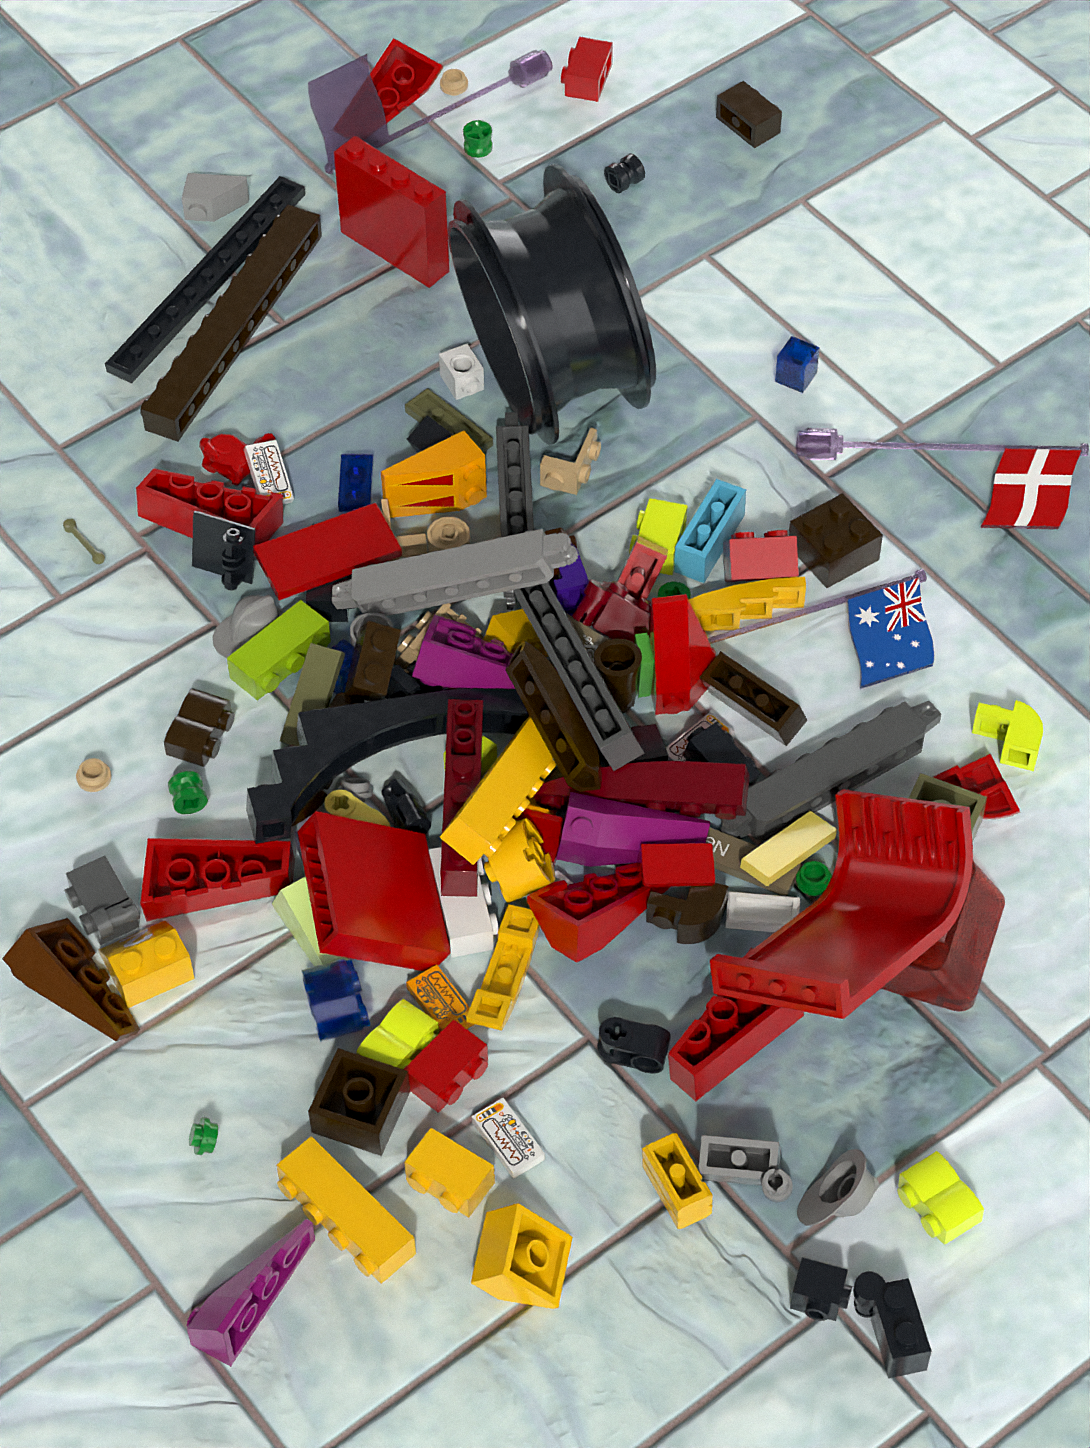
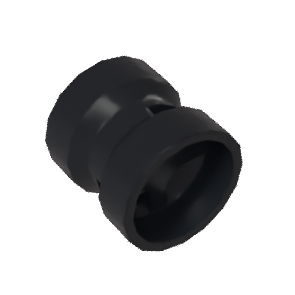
M630 153L622 157L620 163H612L605 167L604 176L609 187L619 194L627 190L631 183L637 184L644 180L645 169L640 159Z

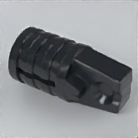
M393 778L381 790L388 812L397 828L427 834L431 828V821L417 797L402 780Z

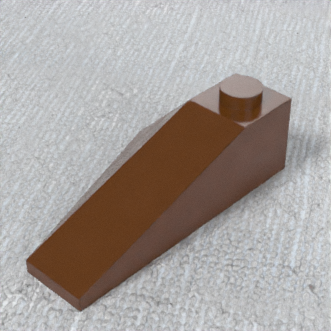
M68 918L26 929L2 958L10 967L13 976L22 981L25 986L114 1041L125 1039L139 1032L140 1028L122 997L111 992L107 982L110 976L105 969H98L92 957L96 952L92 945Z

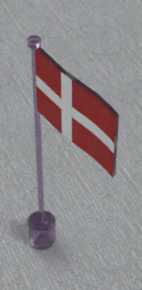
M805 428V431H797L796 455L804 457L805 460H836L837 454L843 453V448L1004 451L994 476L990 508L980 528L1059 529L1068 509L1072 475L1079 456H1088L1089 452L1088 443H1081L1080 446L849 442L843 441V435H838L837 428Z

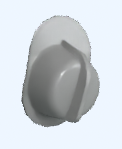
M250 595L244 597L236 604L233 614L216 627L213 634V646L220 655L227 658L284 612L275 606L274 599L270 595Z
M853 1149L842 1154L832 1164L830 1169L803 1195L797 1211V1216L801 1223L806 1226L817 1225L826 1221L832 1215L837 1217L854 1216L866 1208L879 1187V1181L866 1169L867 1159L862 1151Z

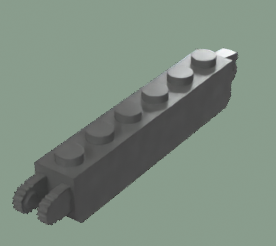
M507 412L505 413V426H496L501 537L534 530L528 425L518 426V413ZM514 591L503 592L504 598L506 597L507 610H514L516 605Z
M904 701L895 707L884 709L876 718L867 723L861 722L857 724L849 733L840 738L830 739L822 748L815 752L803 754L795 763L784 769L773 771L766 779L755 785H749L746 816L736 815V818L732 820L721 819L722 827H720V832L738 839L751 834L756 840H768L809 811L815 813L835 802V794L842 789L854 791L921 753L925 734L940 723V711L930 701L910 707Z

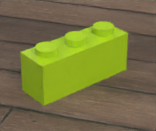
M302 600L298 601L227 657L230 679L258 701L265 694L273 692L280 682L290 674L298 672L303 667L310 643L323 647L328 646L331 642L329 621Z

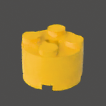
M527 818L518 820L504 838L500 835L498 836L503 842L492 856L488 858L489 861L484 863V869L489 880L492 883L499 882L501 893L507 903L527 896L556 880L549 853L544 855L540 846L544 841L534 824Z

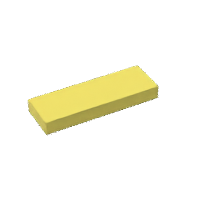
M809 811L743 857L740 868L765 886H769L835 839L837 829L812 811Z

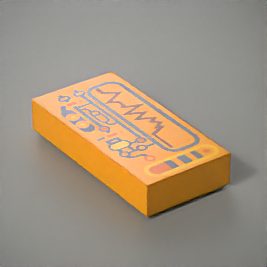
M438 965L431 967L406 982L407 990L425 1014L438 1022L439 1032L453 1019L466 1029L475 1025L466 1022L470 1007Z

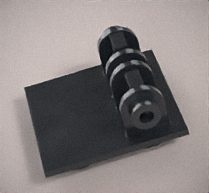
M194 511L192 567L222 575L221 582L227 590H236L241 582L252 584L255 528Z

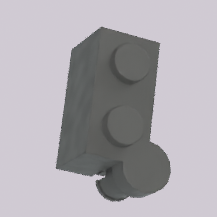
M106 856L66 873L69 888L64 889L66 897L73 909L80 908L82 915L79 916V919L86 934H94L100 945L139 928L138 919H140V915L136 905L128 897Z

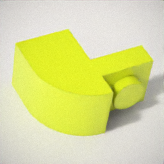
M1018 700L1015 701L1013 710L979 702L972 733L1004 741L1000 763L1034 771L1043 736V723L1038 713L1029 705Z

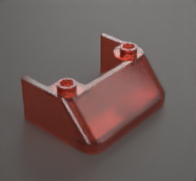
M974 861L972 862L971 879L966 899L958 918L947 932L944 943L937 941L881 988L882 990L957 1012L966 1011L974 1005L1005 906L1003 893Z

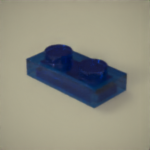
M341 454L338 493L339 512H350L372 504L373 454Z

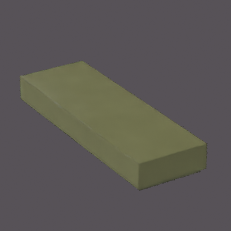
M428 388L405 404V412L419 423L428 415L452 435L465 431L483 453L493 446V438Z
M310 643L279 740L280 742L292 746H300L297 738L298 713L329 707L345 653Z

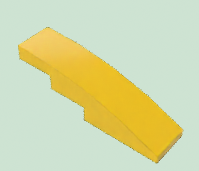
M790 577L742 583L698 595L689 599L698 616L703 630H739L740 619H772L773 608H804L806 580L805 577Z

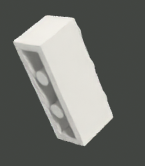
M441 847L429 849L446 934L450 943L451 958L494 950L493 935H498L499 928L495 913H488L487 905H491L488 884H481L479 877L484 875L482 859H479L477 897L441 896Z

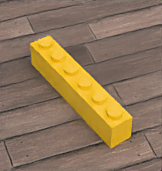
M530 716L523 722L440 836L444 842L472 865L483 854L490 858L503 842L498 836L500 835L504 838L517 822L512 816L514 815L518 818L529 805L530 801L526 796L531 799L544 783L540 777L545 779L557 765Z

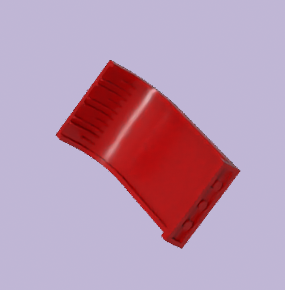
M845 789L835 794L839 825V850L836 866L826 890L812 905L742 958L723 954H716L710 959L713 993L845 1019L940 940L951 929L958 918L966 899L972 872L973 843L970 807Z

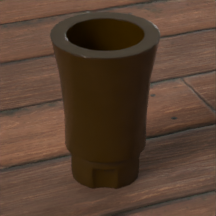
M616 638L607 640L597 647L594 653V663L623 714L627 713L629 708L635 704L642 653L635 643L626 639Z

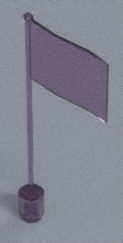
M533 50L511 61L510 69L508 70L509 76L391 135L388 134L384 109L370 76L367 54L308 82L310 106L325 144L328 160L324 167L325 172L333 174V170H335L334 151L354 136L377 149L510 81L521 88H525L548 76V72L553 69L549 55L544 50Z

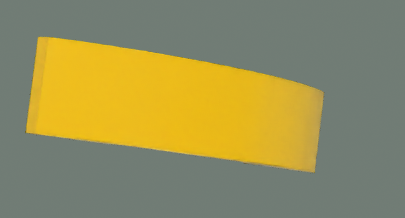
M508 904L498 930V941L481 988L476 990L466 1022L501 1031L505 1027L520 994L540 930V925L531 909Z

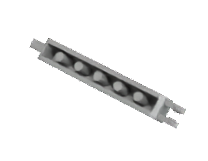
M543 529L529 530L516 535L497 537L488 541L464 544L460 547L432 551L427 554L408 558L404 557L390 562L352 569V579L333 585L332 603L337 609L359 608L363 614L375 612L390 616L544 584L554 576V568L573 564L578 559L577 556L579 554L577 549L571 546V539L566 533L559 532L558 534L546 535Z

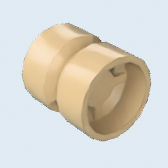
M442 517L435 520L427 530L428 553L470 544V530L467 524L455 517Z

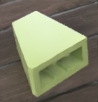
M306 877L281 889L272 905L316 970L320 972L328 967L330 972H334L348 964L350 961L346 957L319 952Z

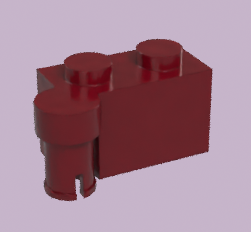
M593 579L589 580L583 590L585 595L572 614L575 620L579 622L582 618L583 625L589 627L592 625L594 629L611 639H626L634 643L635 634L647 633L650 638L651 601L645 598H641L640 601L628 595L629 590L616 581H612L609 584L604 580L602 583Z

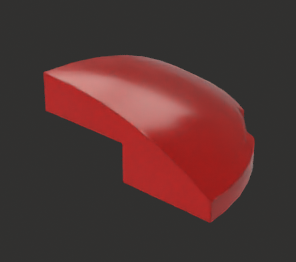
M991 753L961 768L956 765L933 776V778L987 797L983 819H1001L1021 813Z

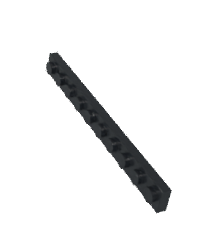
M279 176L106 361V372L132 384L240 267L247 256L252 254L259 245L262 235L267 234L273 226L275 217L280 215L287 205L295 207L305 196V186Z

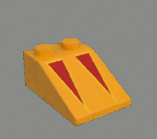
M465 431L457 433L381 471L383 499H388L390 518L461 511L487 498L485 454Z

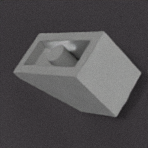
M187 174L182 194L185 220L215 222L249 202L247 177Z

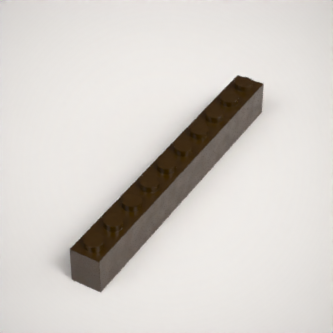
M287 205L283 212L275 217L273 226L267 234L262 235L259 245L252 254L247 256L240 272L232 277L230 286L225 293L219 295L216 305L209 314L204 316L197 332L189 337L182 353L174 358L169 371L158 380L154 392L143 401L140 414L143 418L145 431L179 442L321 239L322 232L319 214Z

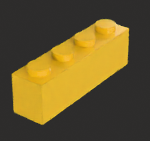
M312 1136L276 1164L279 1177L277 1185L281 1192L290 1200L296 1198L303 1205L302 1210L306 1217L314 1225L321 1223L329 1231L328 1237L332 1243L341 1251L347 1249L355 1257L353 1259L355 1265L365 1276L373 1275L382 1284L416 1255L414 1236Z

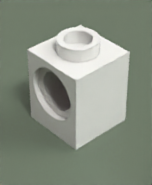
M468 344L439 354L440 376L456 400L484 390V369Z

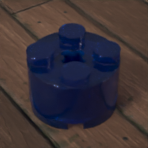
M343 958L301 970L311 1014L316 1021L317 1027L315 1028L320 1042L362 1031L364 1027L370 1026L366 1006L363 1004L361 994L358 993L362 992L352 959L345 961Z

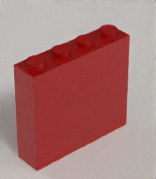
M356 136L334 151L341 233L426 287L430 288L450 272L446 191Z
M315 811L297 832L319 952L419 971H426L435 965L439 966L451 952L425 834Z

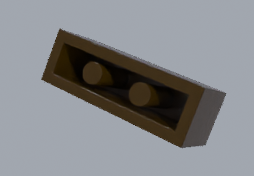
M721 651L699 677L711 695L786 747L807 722V718L799 704Z

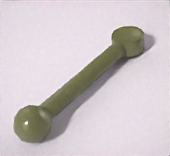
M65 520L63 522L64 530L72 533L92 555V560L95 564H102L105 560L104 554L97 552L78 531L75 520Z

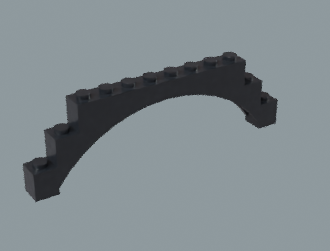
M504 688L446 689L431 693L412 694L398 698L379 699L365 703L346 704L338 707L299 712L297 738L300 746H288L283 749L273 750L272 775L275 784H263L247 788L246 812L255 844L291 838V826L305 806L334 778L358 762L383 750L409 741L447 734L448 699L483 700L482 732L515 735L530 715L516 689ZM656 724L631 727L644 754L627 764L668 761L669 755ZM597 745L600 760L608 763Z

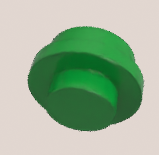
M810 861L805 863L797 872L796 884L803 893L818 896L822 895L826 890L832 875L823 863Z
M202 1117L199 1124L193 1123L189 1135V1146H194L195 1155L202 1156L204 1152L212 1153L214 1151L218 1136V1124L210 1122V1119L207 1117Z

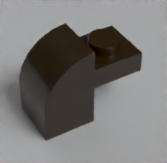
M714 883L712 886H691L686 900L651 891L647 902L646 922L652 923L661 929L671 928L678 930L677 943L696 944L703 942L713 936L721 925L727 907L729 886Z

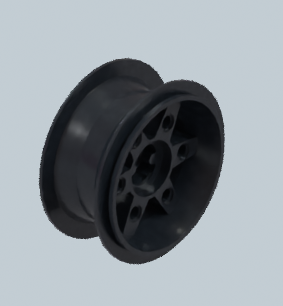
M554 163L547 166L544 171V199L531 210L505 220H482L478 212L467 200L460 199L454 204V220L448 224L449 247L457 280L472 325L490 369L512 412L518 413L519 423L521 425H528L529 434L537 433L543 442L548 445L557 443L559 439L557 413L573 399L598 389H618L626 401L633 407L642 409L650 403L651 388L656 381V360L647 318L634 278L616 235L601 206L587 185L579 177L570 175L563 167Z

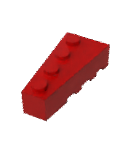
M153 469L136 487L139 517L192 539L194 511L255 528V545L268 541L283 524V494L271 492L270 496L256 494V489L244 486L241 491L225 488L224 482L214 480L206 483L195 482L194 476Z
M148 838L140 901L146 921L278 895L281 889L293 883L295 858L291 841H270L255 844L254 840Z
M713 995L706 1004L705 1012L698 1020L695 1019L669 1051L670 1080L696 1102L804 1016V1011L722 995Z

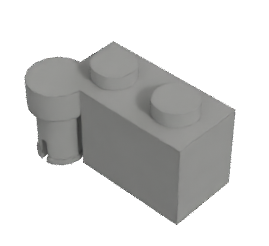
M702 1135L698 1169L702 1180L762 1186L765 1196L770 1201L776 1203L787 1200L793 1191V1183L790 1176L779 1169L781 1156L779 1142Z

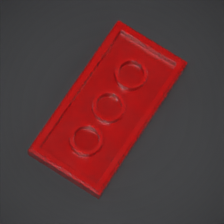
M376 502L253 546L254 554L278 600L351 575L352 569L384 563L402 556V548Z

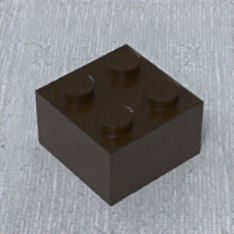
M843 493L791 520L789 526V536H797L798 558L826 588L833 586L880 559L883 534Z
M338 1048L308 1110L311 1133L382 1156L410 1094L408 1071Z

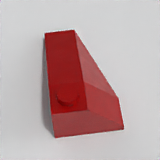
M393 38L333 128V132L347 140L356 136L365 141L424 95L440 74L443 65Z
M686 594L652 598L650 643L654 658L651 697L655 715L677 714L682 711H689L707 691L699 677L715 659L717 654L714 648L711 647L705 630L702 629L698 616Z
M637 863L616 867L615 874L598 877L595 873L584 875V881L567 885L565 880L553 882L527 895V902L550 946L577 963L603 949L647 909V902L651 891L663 894L671 886L645 887L643 885L642 872H638Z

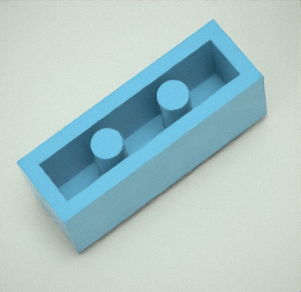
M718 479L715 480L675 546V573L705 583L723 553V542L731 539V535L734 534L745 516L746 489Z

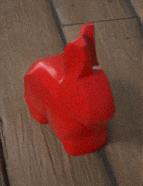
M267 433L257 438L253 444L273 441L276 438L272 433ZM219 434L210 439L202 438L199 442V447L204 455L202 467L211 473L218 472L231 480L235 486L239 485L250 474L244 453V448L247 444L235 435Z

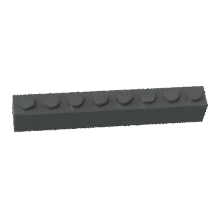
M549 581L544 584L513 590L595 742L613 771L644 754L643 749Z

